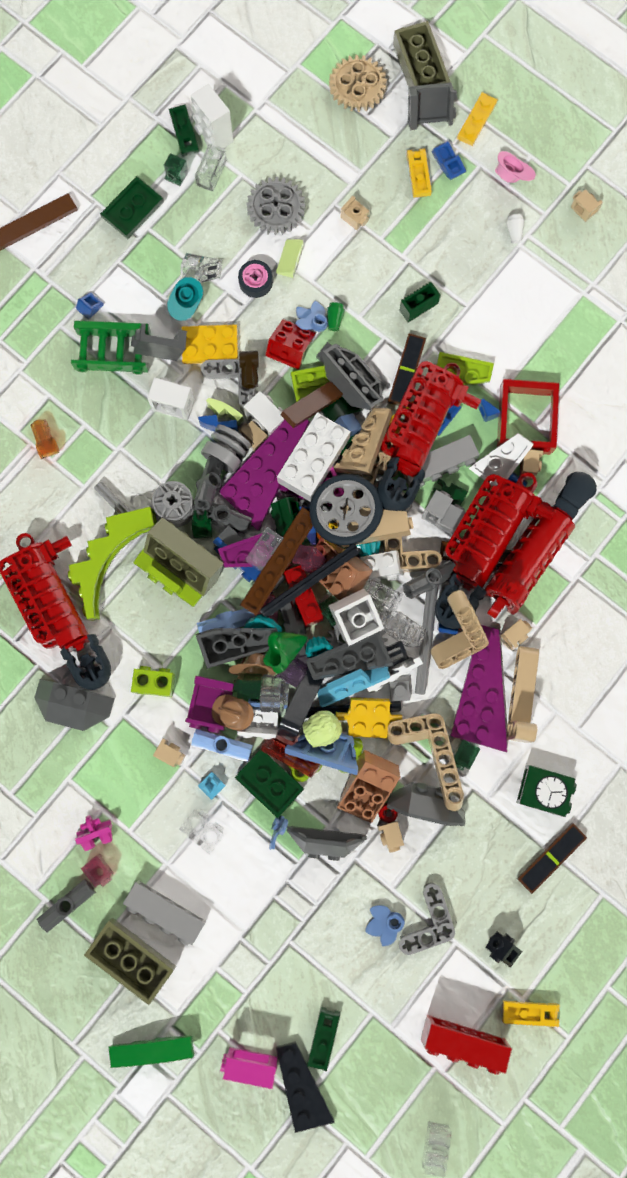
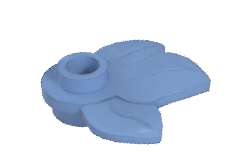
M314 301L311 309L297 307L296 315L299 320L296 321V325L303 330L324 331L328 326L325 309L317 301Z
M282 815L279 818H275L272 824L274 832L269 844V850L275 849V841L278 835H283L286 831L288 820Z
M383 905L371 907L370 912L374 919L368 923L365 929L366 933L380 937L382 946L391 945L396 940L397 932H400L404 927L403 916L398 912H391ZM394 918L398 920V924L395 926L390 923Z

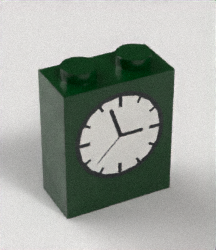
M526 765L516 803L566 817L572 808L570 799L571 795H574L576 791V778Z

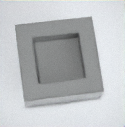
M409 681L389 683L390 701H410Z

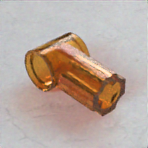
M46 419L34 421L31 424V428L37 442L35 445L40 458L44 459L60 453Z

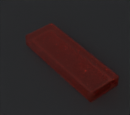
M277 738L266 740L262 744L261 751L311 778L321 767V764L285 754V747L288 744Z

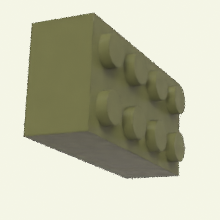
M429 21L394 30L393 46L408 87L451 83Z
M162 517L147 533L144 552L203 597L216 584L224 563L221 562L219 557L209 553L203 545L193 541L188 534L177 529L172 522Z
M114 918L107 922L84 954L86 958L148 1005L151 1004L177 967Z

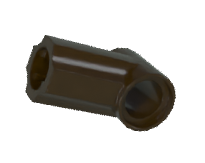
M258 350L239 351L242 388L254 389L258 387Z

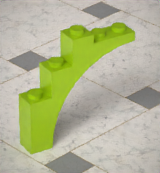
M146 507L106 517L105 530L109 536L87 541L88 547H86V552L91 560L69 565L68 578L72 584L81 586L79 588V595L84 602L82 611L87 620L95 621L100 619V588L112 560L128 543L147 533L157 523L153 508Z

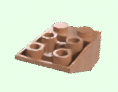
M321 537L305 569L312 573L344 549ZM354 556L319 582L338 600H341L362 590L373 570L360 558Z
M364 750L357 760L358 774L350 775L337 808L372 823L401 776L399 765Z

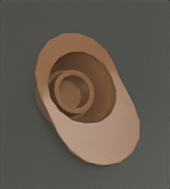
M262 652L244 657L241 664L233 665L228 669L231 674L240 676L272 677L276 674L270 666L264 664L263 658L266 653Z
M222 695L215 700L212 706V716L215 722L232 730H244L253 721V708L243 699L231 695Z

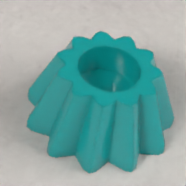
M381 541L356 545L360 550L358 555L364 557L379 554Z
M317 636L309 639L305 654L307 658H313L333 649V647L325 637Z

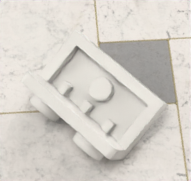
M397 550L360 557L373 570L367 580L369 584L381 583L382 579H388V581L398 580L399 576L404 575V571L400 567Z
M252 707L254 717L251 725L244 730L237 731V735L244 738L261 737L266 740L276 738L279 709Z

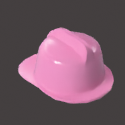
M506 151L498 154L499 163L495 172L501 179L510 183L517 182L520 179L524 181L535 179V171L513 154Z

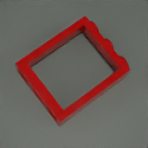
M503 379L500 385L499 411L501 413L498 417L497 447L508 440L506 439L508 393L551 396L549 442L531 441L534 445L530 449L543 451V455H550L557 448L559 383Z

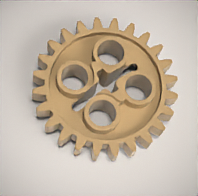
M358 55L355 56V59L349 56L348 61L343 58L342 64L336 63V68H332V74H330L329 88L330 94H333V100L338 99V105L344 103V109L350 106L351 112L354 108H357V111L360 112L362 107L367 111L368 105L374 108V102L379 104L380 99H383L386 92L387 79H385L386 73L382 72L383 67L377 68L378 62L376 61L372 64V58L370 57L368 60H365V55L361 59H359Z

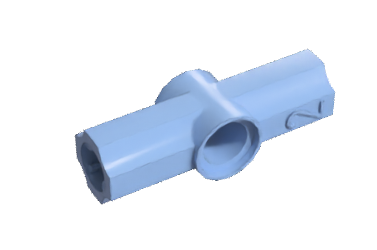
M245 608L235 612L227 611L216 615L215 618L197 623L199 633L214 628H241L255 615Z
M199 729L195 730L191 743L192 746L247 762L253 746ZM223 739L227 742V748L220 751L217 748V743Z

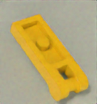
M421 148L419 151L407 150L406 156L413 198L431 196L432 191L425 148Z
M503 1001L502 1022L503 1024L559 1027L557 1016L560 1011V1004ZM545 1011H549V1018H545Z

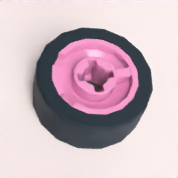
M251 260L242 265L238 273V282L242 292L252 298L263 297L269 293L273 285V275L271 268L265 262Z

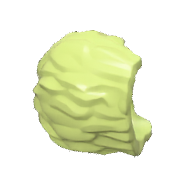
M319 711L303 722V732L307 741L313 747L332 744L340 738L342 733L341 722L330 711Z

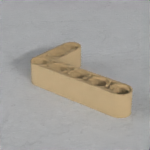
M402 537L383 540L384 552L398 551L400 567L404 572L427 571L438 567L442 561L440 553L434 550L403 552ZM394 540L398 546L391 548L388 546V542ZM430 556L435 557L437 564H430L427 558ZM408 559H417L418 565H410Z
M461 590L450 594L447 601L463 631L435 645L430 650L439 669L448 668L484 649L489 644L473 607L465 593Z
M519 646L517 649L506 731L507 740L523 743L535 742L537 724L531 723L539 649Z
M433 713L391 722L388 726V740L394 745L428 739L445 806L451 811L459 810L463 804L464 794L443 717ZM432 723H437L439 727L434 728L430 725ZM418 727L420 730L415 732L411 728ZM393 731H400L401 734H400V735H393L392 732H393ZM442 741L444 745L438 746L435 742ZM446 759L449 761V763L442 764L440 763V760ZM450 777L454 782L447 783L444 779ZM451 796H456L457 798H459V801L452 802L449 800V798Z

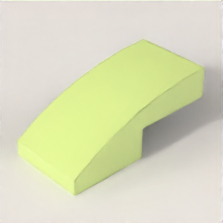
M212 398L206 400L207 406L220 419L226 414L231 420H237L238 426L244 422L243 415L228 404Z

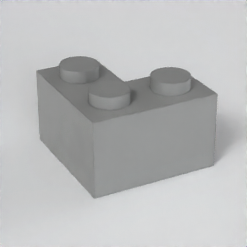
M436 490L422 515V519L453 535L466 513L465 509L457 504L452 505L453 499L450 498L451 496L447 492Z

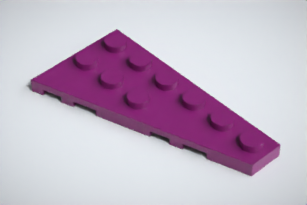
M284 420L219 490V493L239 513L253 519L251 525L257 531H260L262 523L270 510L271 503L281 486L277 481V476L308 428L309 420L304 421L295 428Z
M481 625L489 644L484 649L471 655L450 737L507 753L499 630Z

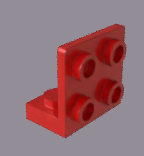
M282 319L269 338L265 356L299 370L305 351L316 333L310 330H303L291 321Z

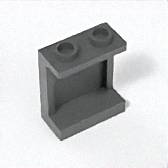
M452 83L408 87L407 121L410 130H417V124L447 121L449 126H453V119H456L454 102L457 101V91L453 89Z
M141 323L139 329L135 330V335H132L131 347H134L133 354L177 361L186 347L187 331L179 330L174 339L146 335V324Z

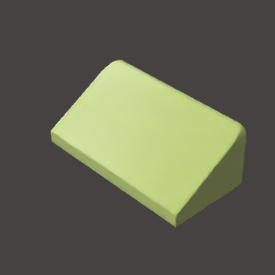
M286 240L276 274L294 277L303 249V240Z

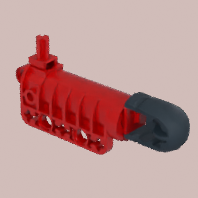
M423 361L419 364L381 444L382 452L393 457L390 459L387 470H385L377 489L383 503V509L405 511L414 502L420 484L425 477V471L422 469L449 408L452 405L459 407L463 403L477 410L481 399L467 393L469 387L463 385V381L459 378L461 371L457 364L448 363L443 369L431 362ZM426 367L428 368V372L424 376L422 375V373L424 371L423 369ZM447 369H453L456 372V375L452 372L447 371ZM416 383L421 384L418 390L415 389ZM412 395H414V401L410 402L409 400L411 399ZM402 414L406 415L403 422L400 421ZM398 426L401 427L399 434L395 433ZM389 441L393 443L391 449L387 448ZM396 470L414 478L408 490L406 486L407 480L398 477L397 480L393 481L392 477Z
M574 472L567 476L565 486L560 491L555 504L550 507L556 510L555 517L550 521L537 514L484 588L487 598L493 597L496 599L487 612L491 617L495 619L504 606L507 607V611L512 615L520 610L530 591L536 586L539 578L544 574L548 565L562 548L563 543L575 529V524L572 520L579 512L578 510L596 494V482L589 474Z
M532 473L522 474L517 483L496 474L487 476L446 545L445 552L455 563L453 571L456 574L452 573L449 579L450 584L445 585L435 604L436 618L443 626L451 629L461 628L447 601L450 594L458 591L461 583L464 584L462 587L468 591L474 589V592L469 596V602L476 612L479 607V601L483 600L486 594L483 587L523 518L528 519L529 516L535 518L538 514L551 521L555 517L556 510L544 505L542 499L533 494L537 487V480ZM527 478L533 479V484L529 487L523 486V481ZM496 480L498 485L491 488L490 481L494 482ZM483 496H487V497L485 498L483 504L480 505V504H479L480 498L483 497ZM471 514H472V515H475V514H476V516L474 517V519H473V521H472V519H471V517H470ZM467 529L463 538H460L461 531ZM451 548H456L452 555Z
M28 533L18 535L16 545L19 551L0 561V574L34 640L46 649H52L56 646L62 649L60 653L63 659L67 660L66 665L79 686L87 690L103 687L111 676L110 661L102 646L98 645L99 640L96 634H88L53 567L55 565L54 560L59 558L57 553L72 546L68 536L54 543H51L49 539L45 542L36 543ZM23 538H30L31 543L27 547H22L20 544ZM5 563H8L10 566L7 567L6 570H3L5 568ZM26 589V592H23L24 595L19 594ZM40 632H47V635L45 636L43 633L40 635ZM90 642L89 646L95 651L97 657H91L88 653L80 657V667H85L86 669L84 673L82 669L77 667L76 659L70 652L74 650L80 651L85 648V644ZM94 661H96L100 666H95Z

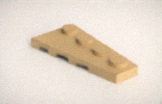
M372 409L361 426L362 430L354 436L352 445L348 450L344 451L340 463H336L334 466L335 472L371 475L393 414L391 409Z

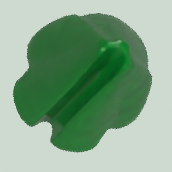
M285 632L271 633L268 637L269 650L263 658L264 664L270 666L275 673L284 672L306 643L307 636Z

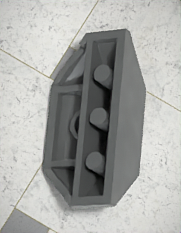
M336 343L322 351L327 379L343 393V398L350 406L371 410L384 401L381 381L358 354L342 348Z
M42 679L39 680L34 697L45 721L85 731L109 718L115 698Z
M412 782L392 792L387 799L388 809H394L405 816L446 826H465L464 810L462 807L457 811L447 809L440 787L435 788L424 783ZM454 796L449 798L452 802H458Z
M287 826V832L301 850L308 854L309 858L320 859V855L328 856V860L340 861V857L345 858L362 844L367 837L366 834Z

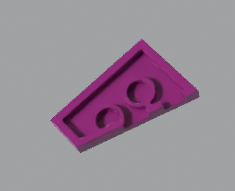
M273 529L219 548L218 552L224 563V568L264 567L278 545V542L274 547L270 545L273 539L276 538ZM267 532L270 534V537L265 542L262 538Z

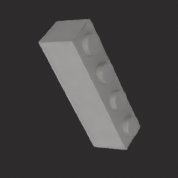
M470 435L429 452L422 468L425 471V477L420 484V488L427 481L432 480V482L441 479L443 474H453L460 470L459 467L464 465L469 467L476 463L480 454ZM402 473L404 479L407 480L408 488H410L409 485L414 478Z
M139 880L135 882L123 903L127 906L126 909L129 912L141 914L144 916V921L151 925L156 923L161 926L160 930L167 935L174 934L179 937L177 940L186 946L194 944L206 923V920Z

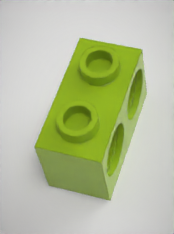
M140 666L139 669H134L131 692L172 697L175 674L171 673V669L159 668V671H152L151 667ZM142 675L148 676V683L145 685H140L139 683ZM162 677H166L168 680L165 687H159L158 681Z

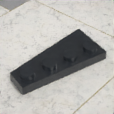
M296 1041L276 1046L295 1133L335 1123V1119Z

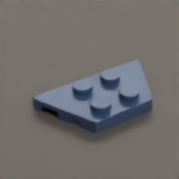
M341 733L340 738L334 743L327 746L313 747L307 741L305 734L298 738V742L292 746L288 744L285 747V754L350 774H358L353 736Z

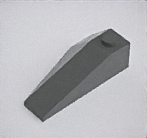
M214 628L197 633L196 638L206 667L210 668L248 657L254 653L268 651V637L271 633L278 631L277 628Z

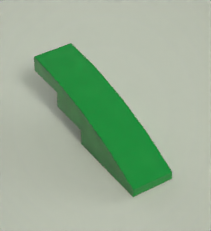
M192 1036L159 1037L153 1040L134 1041L127 1044H113L108 1047L111 1068L151 1065L195 1057Z

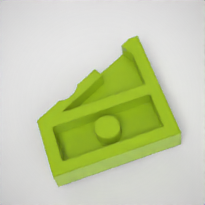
M324 366L291 372L296 402L330 382L326 377Z

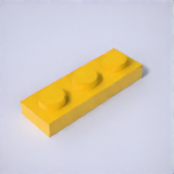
M482 92L458 133L457 139L473 147L498 99Z

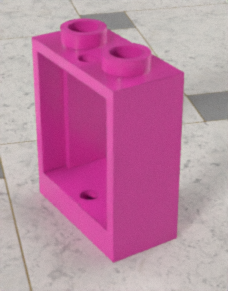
M230 1047L228 1054L224 1053L220 1072H224L223 1080L273 1089L277 1056Z

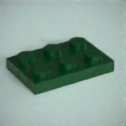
M136 176L100 215L125 238L129 239L162 205L164 198Z
M260 749L235 776V779L277 818L304 790L263 749Z

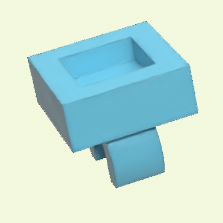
M213 772L198 785L211 800L226 786Z

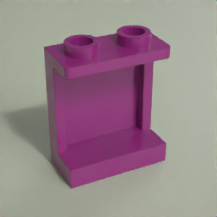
M195 676V686L185 722L189 723L191 728L209 727V732L219 734L220 730L225 731V727L215 722L212 716V706L219 696H233L235 685Z

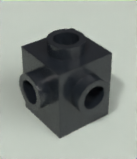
M498 931L490 937L488 944L485 946L491 952L489 956L498 964L502 961L510 968L523 952L514 945L516 940L507 933L503 936Z

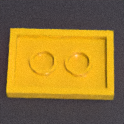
M237 325L182 326V330L187 331L186 347L182 353L183 364H200L206 360L238 359Z

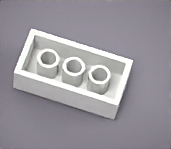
M317 412L278 474V483L311 502L315 491L323 483L350 439L351 431Z

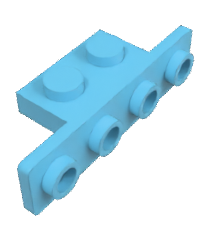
M388 667L366 671L359 669L326 684V687L318 691L320 706L326 707L389 679Z

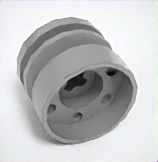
M219 424L215 428L216 433L211 434L212 439L216 443L207 441L201 450V454L206 459L210 457L218 458L222 461V470L233 474L241 464L237 456L245 457V451L250 449L251 444L237 431Z
M168 481L161 484L155 490L152 497V505L159 519L163 517L165 520L172 522L175 527L184 526L193 519L195 502L190 490L184 484L177 481ZM173 499H176L177 503L175 502L173 503V505H171L170 502H173Z

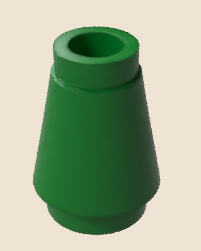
M337 302L329 303V307H327L328 330L339 331L345 312L343 304Z

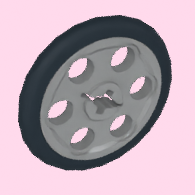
M342 474L328 479L317 488L311 499L309 515L314 529L323 539L338 545H351L353 543H360L375 532L383 515V503L378 490L370 481L361 476ZM335 489H344V494L341 497L334 496ZM354 491H363V497L355 499L353 497ZM324 503L332 504V509L329 512L322 511ZM348 503L349 509H351V511H347V514L344 515L343 510H341V508L344 509L345 505H347ZM363 507L371 509V513L368 516L360 514V510ZM337 520L339 527L337 529H330L329 522ZM351 522H356L359 525L358 529L354 532L348 530V525Z

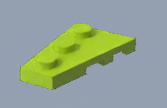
M439 352L436 365L444 369L448 363L457 364L460 367L459 378L463 381V385L490 382L494 363ZM447 369V371L452 372L456 375V372L453 369Z

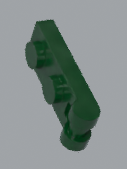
M186 104L169 108V114L182 157L187 156V153H198L199 148ZM191 141V145L185 146V142Z
M320 1007L308 1058V1067L323 1071L328 1070L340 1011L334 1010L332 1012L328 1011L325 1007ZM324 1020H332L331 1026L325 1025Z

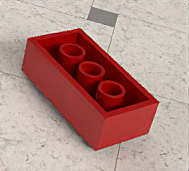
M430 1015L426 1016L421 1042L427 1053L434 1056H439V1054L446 1055L447 1059L453 1062L462 1060L467 1062L468 1066L479 1069V1066L487 1068L488 1072L499 1075V1072L506 1074L512 1048L505 1038Z

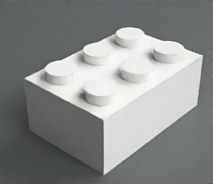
M208 83L190 95L192 102L190 106L194 113L192 117L195 121L194 128L199 135L202 134L208 148H212L217 153L233 143L230 110Z

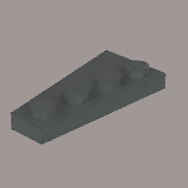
M379 632L350 646L345 643L306 660L314 680L350 674L359 669L366 671L393 666V662Z

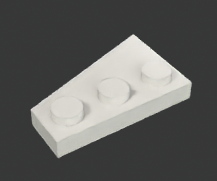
M517 433L468 469L484 480L491 474L508 479L534 443L520 433ZM496 480L494 482L490 481L492 486L498 485Z
M408 656V660L388 668L390 673L389 679L366 688V691L377 692L383 688L382 685L397 680L399 676L412 671L423 664L419 656Z

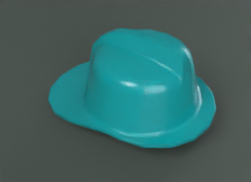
M184 277L177 282L167 302L168 312L174 319L184 321L192 317L203 297L201 283L192 277Z

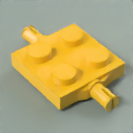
M350 697V707L347 713L336 712L335 715L338 720H347L348 735L353 737L387 738L390 722L402 720V714H390V699Z

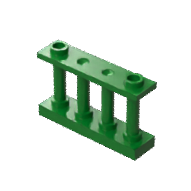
M74 321V329L77 335L81 337L79 360H71L73 368L78 372L93 370L132 372L138 375L143 374V372L148 373L146 362H142V355L135 354L134 362H123L125 338L135 335V330L139 329L141 323ZM143 323L146 324L145 334L151 335L149 324ZM90 335L99 337L97 361L86 360L88 337ZM108 336L117 337L116 361H105L106 338Z

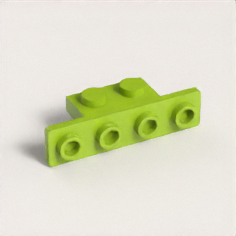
M144 549L133 561L136 566L149 574L147 576L148 579L155 584L157 582L161 583L164 586L162 589L168 594H176L190 606L195 607L202 598L201 594L146 554Z

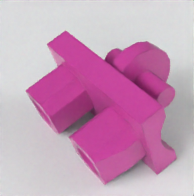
M88 815L85 817L86 823L80 825L81 830L76 832L77 838H75L76 844H81L85 851L95 847L93 839L96 837H100L102 844L109 843L113 839L111 831L112 822L110 819L101 822L100 818L93 820Z

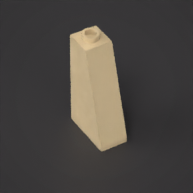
M345 506L344 509L341 508L344 515L347 514V511H351L348 506ZM363 507L360 510L362 516H368L371 513L370 508ZM383 509L381 522L375 532L367 539L356 543V545L411 535L410 529L414 528L412 517H408L407 511ZM351 522L348 525V530L356 531L359 527L358 523Z

